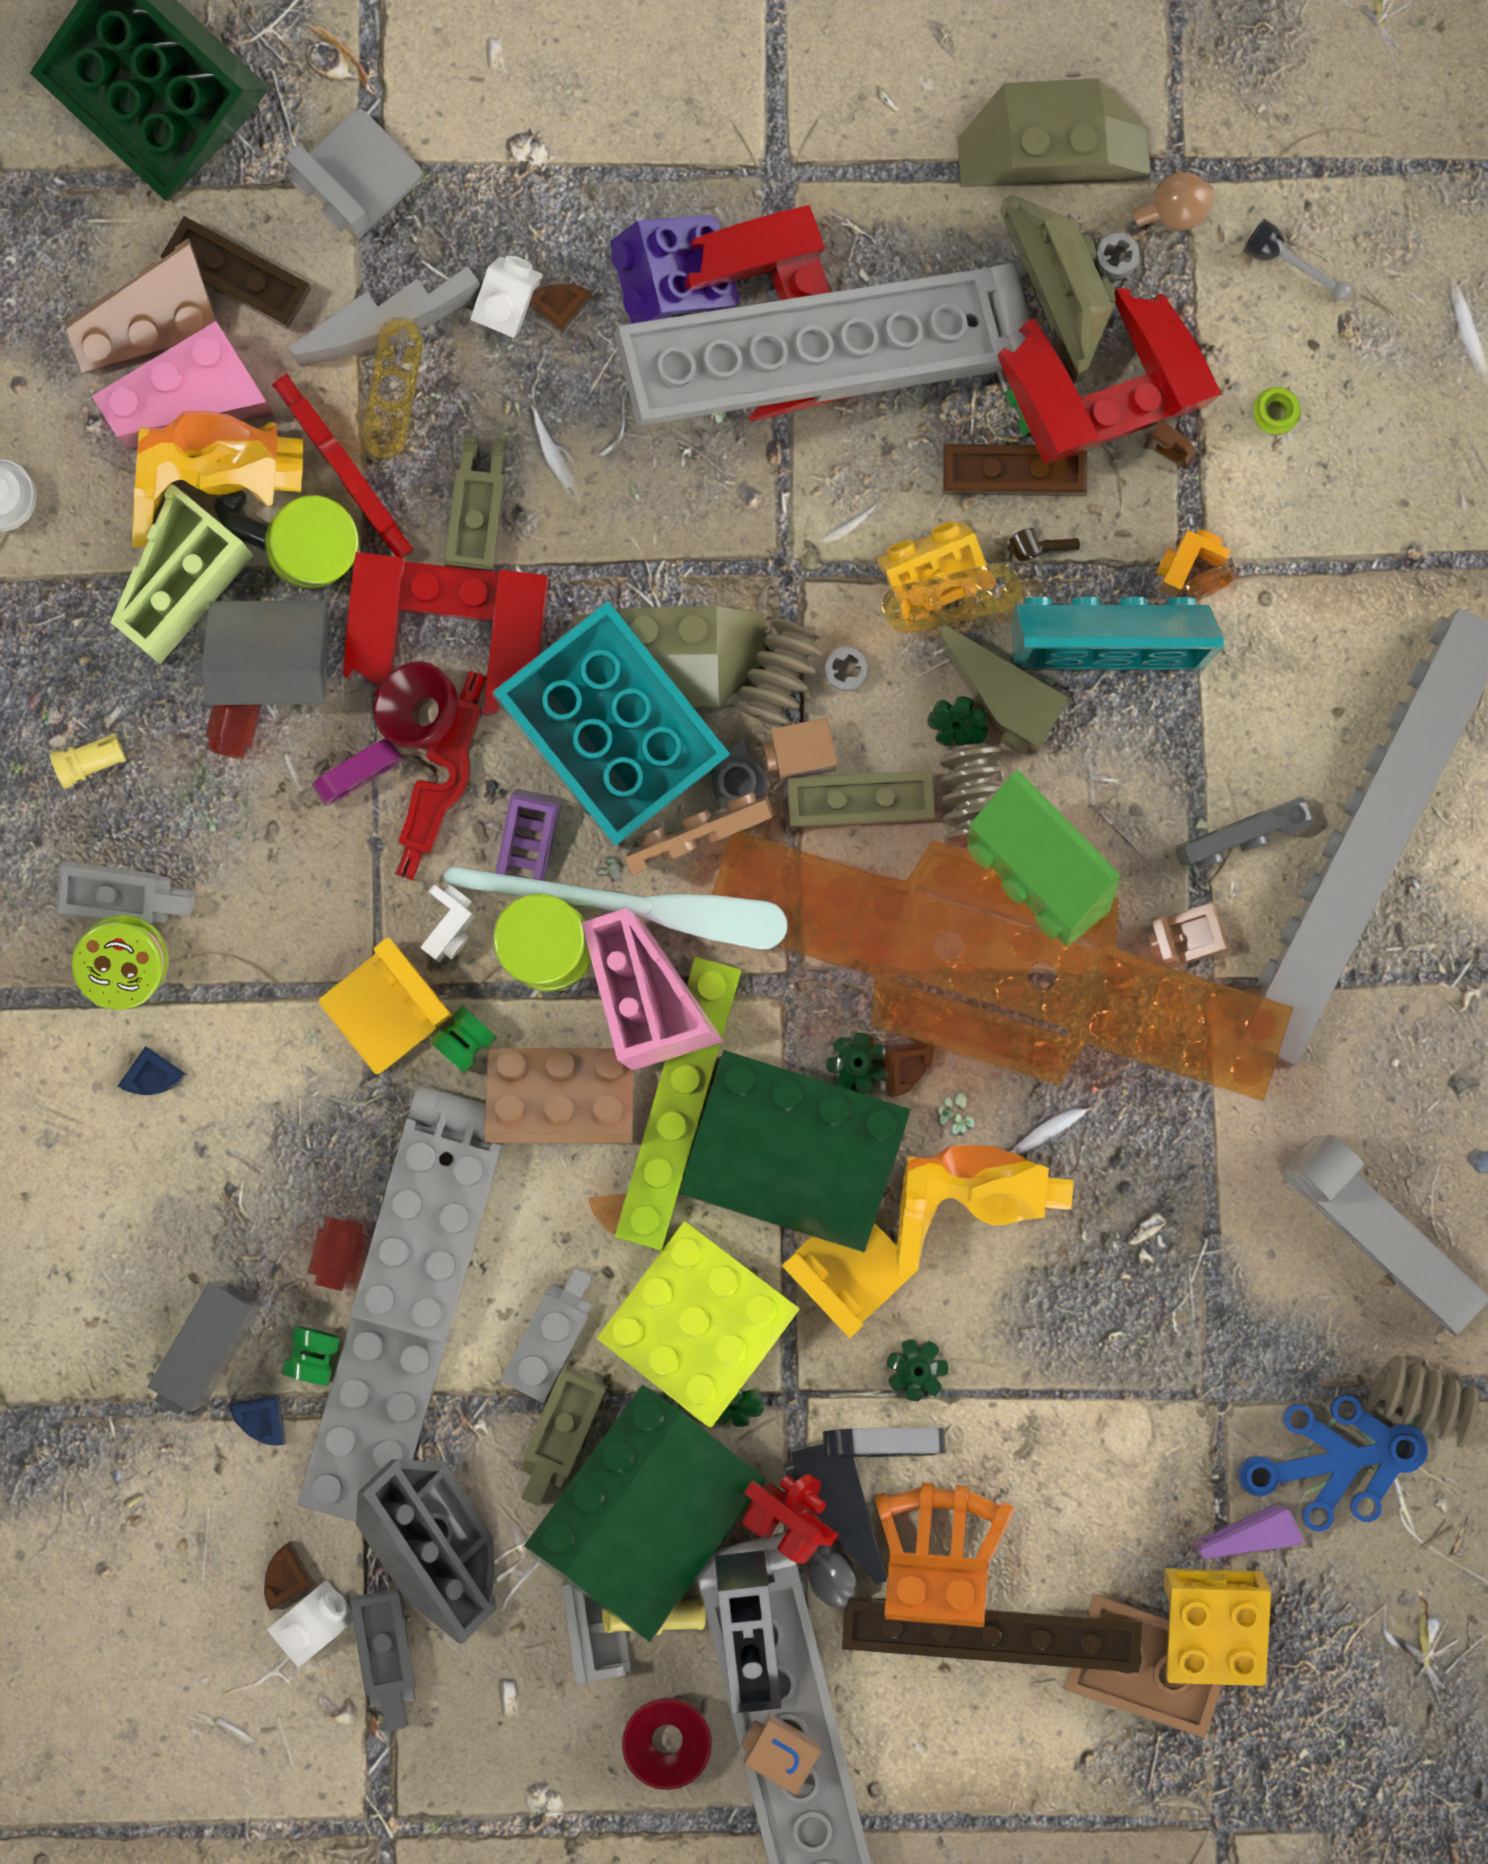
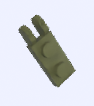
M465 434L460 469H456L444 560L445 566L494 571L505 485L503 471L506 439L495 438L494 444L491 447L490 473L473 471L475 458L478 453L477 436Z

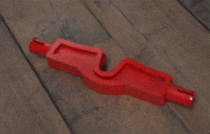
M289 374L278 378L272 384V387L281 396L326 463L336 472L347 492L394 555L402 558L407 557L414 551V548L407 541L392 516L371 489L346 451L327 428L307 398L296 387Z
M467 671V676L458 698L456 716L451 727L440 740L427 748V759L440 767L448 769L449 778L443 784L426 782L424 780H418L415 783L408 814L399 837V843L405 847L395 875L404 878L405 876L408 880H415L414 877L423 853L427 855L432 854L447 811L452 809L461 800L468 787L471 775V763L468 752L483 713L482 708L477 705L485 680H487V677L481 674L476 675L473 671Z

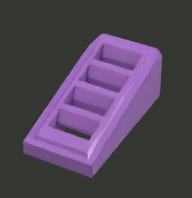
M516 789L511 794L497 862V874L522 877L507 873L508 867L511 865L534 870L533 879L545 881L563 799ZM522 807L546 812L545 820L521 815ZM518 827L542 832L541 840L517 835ZM513 846L537 851L538 857L533 859L512 854Z
M1277 1502L1194 1541L1195 1544L1192 1545L1201 1558L1215 1559L1295 1546L1303 1543L1304 1540L1289 1508Z

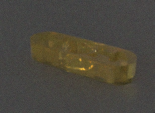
M405 317L391 318L379 330L362 425V439L366 449L373 456L383 459L396 456L405 446L423 348V338L418 326L412 320ZM399 328L406 329L408 338L414 340L413 345L404 346L401 356L402 364L411 363L410 370L395 364L382 365L383 358L393 362L395 350L393 343L387 341L388 336H396ZM397 375L405 381L406 391L400 399L389 401L381 397L378 392V385L384 377ZM375 406L390 412L403 410L401 417L391 413L390 429L392 433L397 434L396 439H388L386 446H378L377 438L370 435L372 430L378 431L381 429L383 421L382 412L373 413Z
M994 563L897 585L885 594L882 601V613L895 630L911 633L1007 611L1019 602L1023 588L1020 578L1008 566ZM998 577L1006 584H1009V586L1002 589V596L996 598L991 591L976 593L980 600V603L977 604L975 592L970 585L972 582H975V585L980 590L990 589L995 586V579ZM951 586L963 588L964 600L958 608L954 610L941 608L940 596L946 588ZM927 592L929 604L934 613L929 614L924 605L914 607L909 610V618L903 619L898 612H894V610L902 607L901 600L908 598L913 605L927 603L924 597V593Z

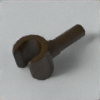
M1034 528L1016 532L1009 539L1014 556L1020 561H1028L1042 553L1079 550L1080 548L1079 538L1047 539L1039 542Z

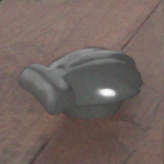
M745 741L739 742L727 749L730 755L712 768L713 791L719 805L724 809H729L726 803L728 800L752 791L756 799L765 796L769 787L767 777L757 762L748 755Z
M834 1543L832 1546L819 1545L806 1562L808 1564L811 1588L815 1595L825 1604L846 1607L849 1598L854 1595V1587L856 1585L854 1566L846 1555L840 1553L835 1548Z

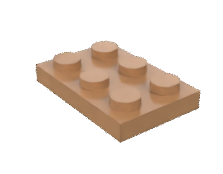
M488 1048L485 1143H633L634 1070L632 1071L617 1061L614 1048Z
M1093 1593L1086 1617L1142 1621L1139 1673L1069 1667L1063 1685L1064 1690L1205 1738L1222 1685L1169 1683L1166 1677L1169 1619Z

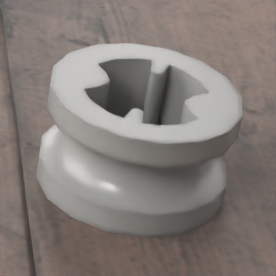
M1117 232L1107 235L1101 240L1096 250L1095 267L1102 276L1106 275L1110 280L1125 279L1131 275L1138 263L1140 253L1137 243L1125 233ZM1116 246L1122 247L1126 250L1123 257H1129L1130 261L1129 263L1121 261L1118 267H1114L1108 263L1110 255L1104 256V251L1113 252Z
M840 647L832 651L825 663V675L829 684L835 689L844 692L853 691L859 688L866 680L868 673L867 661L864 655L857 649ZM849 656L858 662L854 665V668H860V673L857 678L848 676L845 682H842L835 678L838 670H832V667L836 660L844 662Z

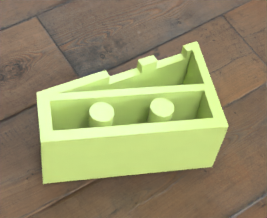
M172 483L167 487L164 494L166 500L155 525H151L146 537L148 542L138 566H134L111 620V623L158 664L165 660L209 609V601H215L254 556L240 539Z

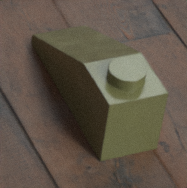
M944 624L936 640L981 710L986 714L994 730L1003 734L1000 741L1018 753L1025 754L1028 749L1036 754L1064 709L1069 697Z

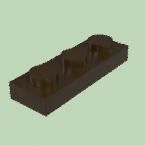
M183 216L161 254V259L175 251L177 245L189 238L205 285L288 330L311 290L310 284L190 218Z

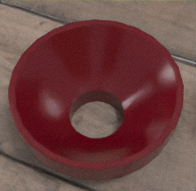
M415 661L401 665L385 678L377 691L373 711L376 726L385 739L397 746L407 749L428 747L440 740L451 727L457 712V691L452 680L444 671L431 663ZM436 701L438 704L437 717L432 723L421 726L418 719L420 709L426 703Z
M664 1697L653 1699L643 1704L629 1718L623 1732L622 1751L628 1769L639 1781L655 1789L673 1790L692 1783L702 1774L711 1756L712 1737L706 1719L697 1708L677 1698ZM672 1725L679 1729L682 1734V1744L678 1750L672 1753H663L656 1749L652 1738L658 1727Z

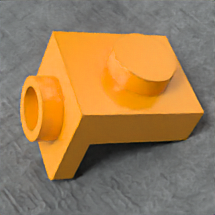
M1197 529L1196 533L1187 530L1181 538L1176 551L1168 547L1156 571V574L1163 577L1158 591L1171 597H1176L1181 591L1196 557L1221 567L1227 560L1231 550L1222 546L1223 539L1209 531Z

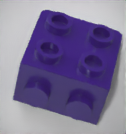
M704 215L637 220L610 241L612 263L618 272L624 295L623 304L625 311L630 317L631 324L665 319L673 314L729 309L739 302L735 281L695 290H687L685 286L687 275L690 272L700 273L703 249L696 250L690 248V243L696 237L720 230V224L716 217Z

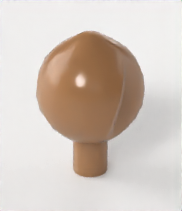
M1190 172L1170 174L1158 184L1154 192L1155 201L1132 209L1138 227L1161 219L1164 226L1178 231L1191 230L1199 226L1206 219L1213 202L1214 189L1196 174Z

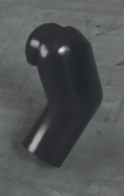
M240 490L217 497L214 509L224 527L238 539L265 550V535L268 526L246 515L242 508L246 502L245 492Z

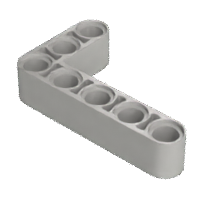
M1333 1135L1314 1136L1281 1171L1283 1177L1441 1326L1457 1336L1488 1303V1296L1358 1174L1364 1163L1347 1145Z

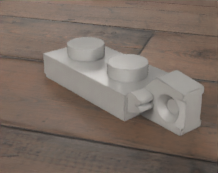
M63 861L59 868L56 912L100 919L112 915L125 914L139 917L152 925L154 922H166L168 914L190 916V913L195 908L196 891L170 887L171 878L159 877L160 874Z
M575 1267L564 1289L553 1284L549 1293H545L500 1380L501 1382L541 1403L545 1402L589 1317L587 1313L592 1303L582 1299L593 1275Z

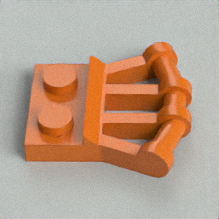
M922 1482L921 1487L886 1497L885 1492L874 1495L873 1498L890 1551L885 1619L984 1627L989 1563L1010 1523L1015 1507L1004 1501L1001 1505L996 1504L969 1491L968 1486L956 1485L955 1490L934 1488V1483ZM920 1508L916 1553H904L892 1516ZM933 1508L954 1509L950 1556L929 1554ZM967 1511L992 1523L976 1558L964 1557Z

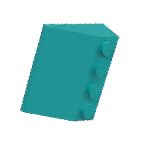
M1028 597L1023 599V605H1015L1011 613L1012 664L1021 670H1203L1224 648V637L1210 605H1196V598L1193 597L1167 599V605H1148V598L1145 597L1120 598L1119 605H1100V598L1097 597L1072 598L1071 605H1052V598Z
M609 601L493 691L492 696L613 847L730 755Z

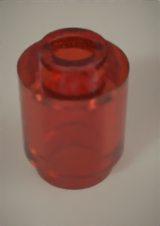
M212 705L204 736L209 739L206 750L231 758L244 759L246 749H252L263 705Z
M330 1217L325 1218L323 1228L318 1227L307 1273L316 1275L314 1285L343 1291L345 1282L355 1284L366 1238L361 1237L364 1225Z

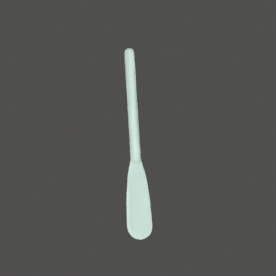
M450 867L444 873L445 882L451 886L519 897L535 893L549 894L562 899L569 905L613 912L628 908L634 914L643 916L667 928L709 940L755 949H770L777 946L785 938L788 929L787 918L783 910L776 904L768 901L694 894H666L643 897L459 867Z

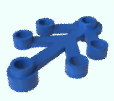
M1346 1394L1339 1395L1330 1404L1332 1418L1344 1425H1354L1376 1442L1356 1447L1314 1419V1415L1308 1407L1301 1404H1292L1282 1414L1284 1427L1292 1433L1305 1435L1327 1450L1328 1453L1276 1463L1263 1456H1250L1243 1460L1238 1468V1482L1251 1495L1266 1496L1275 1490L1278 1483L1332 1473L1315 1500L1308 1502L1301 1514L1303 1523L1308 1528L1321 1532L1327 1530L1332 1525L1334 1520L1333 1509L1360 1468L1380 1463L1365 1490L1354 1494L1349 1503L1350 1512L1356 1519L1362 1522H1372L1380 1516L1382 1511L1381 1500L1399 1473L1413 1472L1424 1463L1428 1453V1446L1422 1432L1414 1426H1407L1405 1424H1396L1388 1427L1364 1411L1360 1402L1355 1397ZM1349 1400L1354 1406V1413L1350 1418L1342 1419L1338 1414V1406L1341 1402ZM1295 1410H1302L1306 1415V1422L1300 1428H1294L1290 1423V1415ZM1401 1440H1408L1412 1446L1411 1453L1405 1458H1400L1396 1454V1445ZM1257 1468H1265L1268 1472V1480L1261 1486L1254 1485L1251 1479L1253 1471ZM1363 1498H1370L1374 1504L1372 1512L1366 1516L1360 1515L1357 1509L1359 1501ZM1316 1507H1322L1326 1513L1325 1520L1319 1525H1313L1309 1519L1311 1510Z

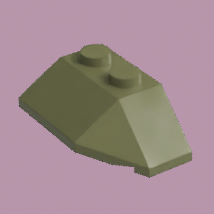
M1099 78L1004 83L957 140L960 187L1150 177L1147 127Z
M1008 196L1003 199L1000 214L1073 384L1079 383L1085 377L1113 309L1111 303L1116 301L1113 287L1106 275L1099 276L1093 262L1097 258L1094 243L1088 232H1080L1076 220L1017 196Z
M720 606L615 609L693 708H719L748 680L747 674L749 670L761 667L755 657L760 651L766 652L764 644L765 613ZM592 613L574 616L573 628Z

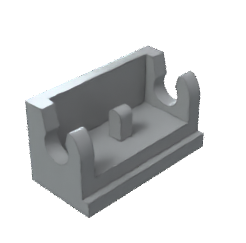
M563 1581L561 1586L576 1685L625 1676V1672L632 1671L626 1631L605 1632L602 1622L603 1608L566 1581Z

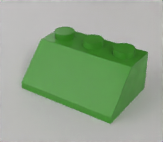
M1017 769L1009 776L970 824L967 839L968 851L982 868L987 869L990 867L1002 879L1001 885L1004 891L1014 902L1018 904L1024 902L1036 915L1035 921L1049 938L1055 939L1057 937L1068 947L1110 912L1121 875Z

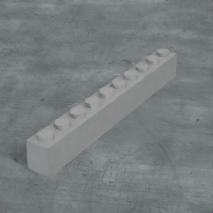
M1461 608L1454 611L1448 618L1441 616L1435 624L1428 639V642L1434 644V647L1427 661L1420 658L1414 666L1407 680V684L1412 686L1413 689L1406 703L1398 701L1393 708L1385 725L1392 729L1384 746L1377 743L1372 750L1364 767L1365 770L1371 773L1363 789L1355 786L1348 797L1343 812L1349 816L1341 832L1334 829L1327 839L1321 855L1327 857V860L1320 874L1312 872L1300 894V898L1306 900L1298 918L1291 915L1285 923L1278 938V941L1284 943V946L1277 960L1269 958L1257 980V984L1263 988L1255 1004L1247 1001L1236 1021L1235 1027L1241 1029L1236 1040L1237 1042L1286 1067L1296 1066L1488 682V622Z

